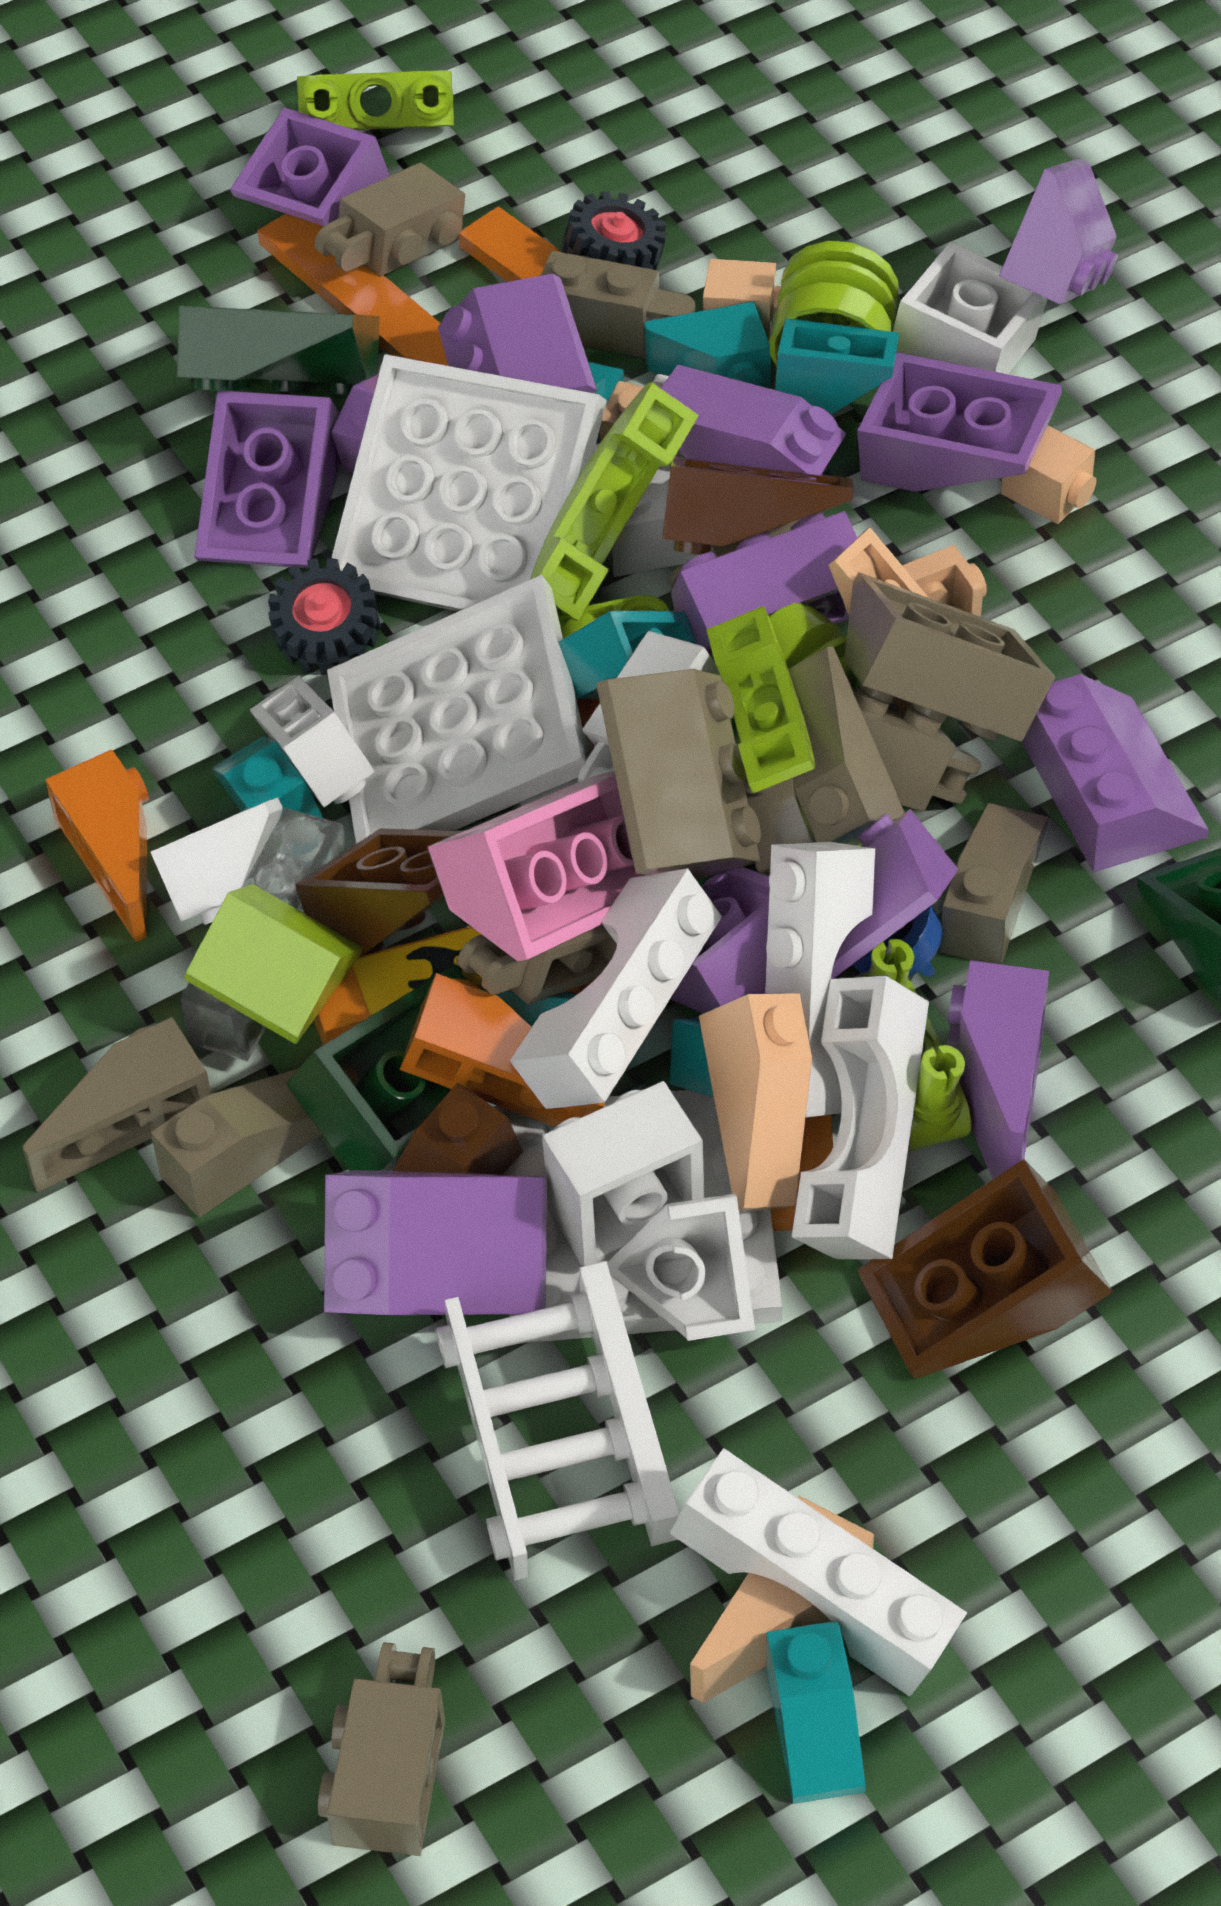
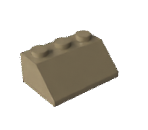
M858 572L852 588L844 659L845 663L860 681L858 688L870 697L882 702L891 703L894 697L911 702V706L917 712L936 721L943 722L947 716L962 720L969 730L986 739L997 740L999 734L1022 742L1055 676L1015 629Z
M686 669L607 679L596 683L635 873L651 875L688 868L694 878L698 880L761 862L757 843L761 839V828L756 813L748 805L744 786L747 776L739 747L735 744L730 720L734 716V701L728 686L722 681L721 675L697 669Z

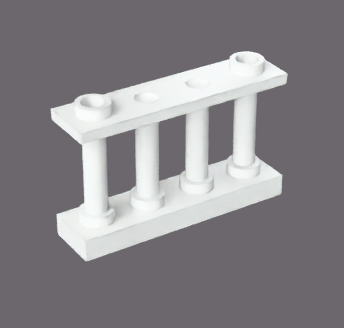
M607 1261L580 1267V1293L570 1295L569 1303L475 1326L466 1327L459 1297L445 1300L447 1325L436 1328L438 1344L445 1368L458 1366L497 1516L486 1519L491 1546L496 1561L509 1558L514 1581L528 1578V1560L525 1546L631 1519L633 1526L645 1523L651 1546L678 1540L670 1534V1531L679 1516V1510ZM577 1329L579 1335L591 1333L597 1355L587 1357V1365L483 1390L474 1354ZM595 1392L597 1398L609 1396L615 1418L605 1420L606 1428L500 1454L491 1417ZM613 1455L615 1461L627 1459L633 1482L623 1484L624 1492L521 1518L517 1517L508 1481Z

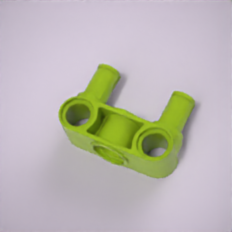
M452 71L328 74L297 77L299 112L353 130L454 126ZM379 86L389 93L391 107L384 115L378 117L370 116L361 108L360 96L368 87Z
M898 939L889 940L887 949L884 942L880 943L873 949L870 969L863 977L887 976L916 993L911 981L908 979L909 971L913 966L915 958L913 950L907 943ZM928 1016L908 1152L967 1137L971 1129L968 1103L959 1084L960 1076L963 1074L965 1067L964 1057L956 1048L940 1044L939 1037L935 1033Z

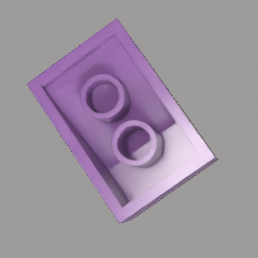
M897 352L893 376L880 384L857 430L861 480L917 492L1026 474L1062 395V385Z
M677 365L660 387L699 415L678 450L688 459L821 475L847 434L837 426L835 419L830 413L821 407L812 406L802 397L682 365Z
M217 391L194 556L197 561L293 567L297 564L299 568L309 569L307 560L313 559L337 478L340 459L331 433L340 412L329 397Z
M970 960L966 986L953 985L948 1024L951 1025L947 1045L959 1050L964 1057L965 1067L963 1074L960 1076L959 1084L968 1103L971 1129L993 1180L1025 1158L1042 1048L1049 971Z
M352 1170L325 1175L324 1312L376 1315H446L445 1300L459 1297L463 1315L524 1314L546 1308L547 1176Z

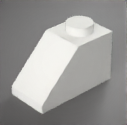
M278 797L151 851L181 922L200 914L204 925L213 922L228 892L255 884L283 810Z

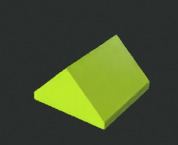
M251 884L227 893L185 973L184 980L297 1044L357 961L363 947L256 885Z

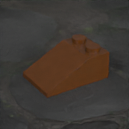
M674 457L670 470L662 539L674 540V550L678 552L699 555L710 553L711 545L726 546L852 501L853 482L850 478Z
M378 829L295 884L304 913L363 947L360 956L380 951L384 946L383 941L397 931L409 929L420 924L426 918L425 912L445 899L428 846L463 831Z
M1025 1159L896 1243L892 1259H872L856 1270L910 1374L916 1379L1056 1330L1113 1293L1057 1193Z

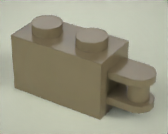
M420 162L340 198L339 217L319 231L315 239V249L323 256L333 255L336 265L344 271H351L361 265H365L379 276H382L457 241L463 225L465 193Z
M551 251L540 275L554 274L561 278L582 345L585 347L645 358V321L695 312V302L690 296L659 289L658 270Z
M856 688L854 696L901 805L924 812L932 796L958 804L963 803L967 795L963 787L970 773H978L982 765L981 762L972 755L956 749V746L940 729L942 722L920 714L912 706H908L906 712L889 707V703L874 699L859 688Z
M601 924L528 960L518 962L481 934L466 943L459 953L457 964L466 973L476 972L482 977L483 988L490 994L495 995L512 990L525 1003L530 1005L594 981L611 961L617 944Z
M383 1642L375 1681L354 1678L349 1705H337L332 1727V1748L340 1749L336 1771L324 1772L318 1797L319 1817L328 1818L333 1846L421 1856L445 1727L441 1689L431 1688L435 1669V1648L422 1647L420 1654L396 1651L395 1643ZM393 1680L414 1683V1685L397 1684L392 1682Z

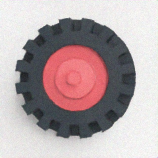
M610 191L600 192L598 200L591 193L584 196L583 202L578 199L574 203L573 209L570 210L561 252L657 270L666 241V225L664 220L657 221L659 213L654 208L644 211L646 202L638 198L632 204L627 202V194L619 193L618 199H612Z
M315 558L307 560L309 571L302 573L297 564L288 569L291 578L290 583L280 576L275 583L277 595L270 593L268 604L270 611L268 615L279 651L283 650L285 659L292 665L299 660L301 670L308 673L312 672L314 663L318 664L321 675H328L327 670L331 669V664L339 662L340 665L349 661V657L352 655L358 657L367 653L365 644L374 648L378 640L376 630H380V618L373 589L371 590L369 580L364 574L358 577L356 567L348 562L341 571L338 559L327 558L326 568H319L318 560Z

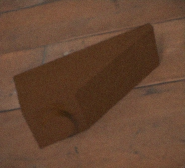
M458 1082L413 1133L392 1171L503 1175L521 1155L523 1149L508 1117Z

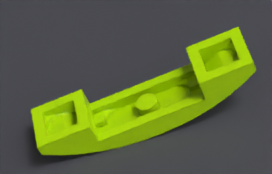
M648 382L635 396L584 467L553 522L530 579L542 575L552 588L556 609L574 621L580 620L609 569L602 564L660 466H670L699 416L652 382Z
M759 607L706 629L716 667L733 697L734 718L741 740L738 747L752 792L756 793L813 770L815 768V761L804 716L782 650L765 607Z

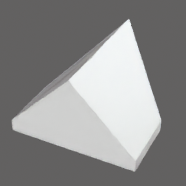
M735 1193L667 1204L607 1262L611 1276L680 1332L687 1341L755 1330L738 1202Z

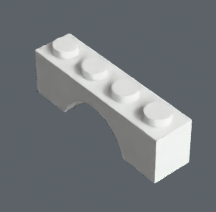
M834 842L771 845L765 994L800 993L812 1054L806 1117L841 1114L842 1111L838 1075L831 1057L821 1044L830 979L838 950L850 931L861 921L872 915L875 848Z
M688 868L632 877L628 880L601 921L617 944L611 961L603 972L582 992L560 1006L540 1014L511 1058V1064L546 1109L605 1103L720 921L721 914Z
M887 976L830 979L821 1044L831 1057L838 1075L842 1101L841 1122L835 1145L827 1159L818 1167L801 1172L791 1237L834 1259H892L929 1001Z
M724 1448L685 1503L670 1531L672 1536L728 1574L747 1572L774 1580L807 1599L824 1613L831 1622L839 1621L841 1634L846 1642L849 1656L909 1697L932 1670L967 1614L966 1611Z

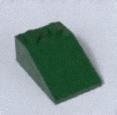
M1221 848L1146 873L1136 877L1139 891L1207 991L1221 1000Z
M456 964L439 973L451 979L467 980ZM434 977L315 1050L285 1083L350 1171L393 1170L413 1133L451 1091L448 1087L400 1070L421 1005Z

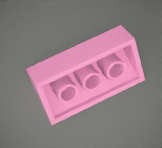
M614 771L587 778L428 846L449 910L518 962L528 960L601 925V921L628 880L632 877L645 876V874L635 873Z

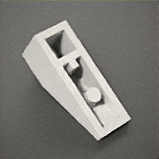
M297 676L250 709L270 739L277 742L304 778L310 792L323 807L332 801L335 804L343 803L357 795L366 784L364 779L375 772L336 713L300 676Z

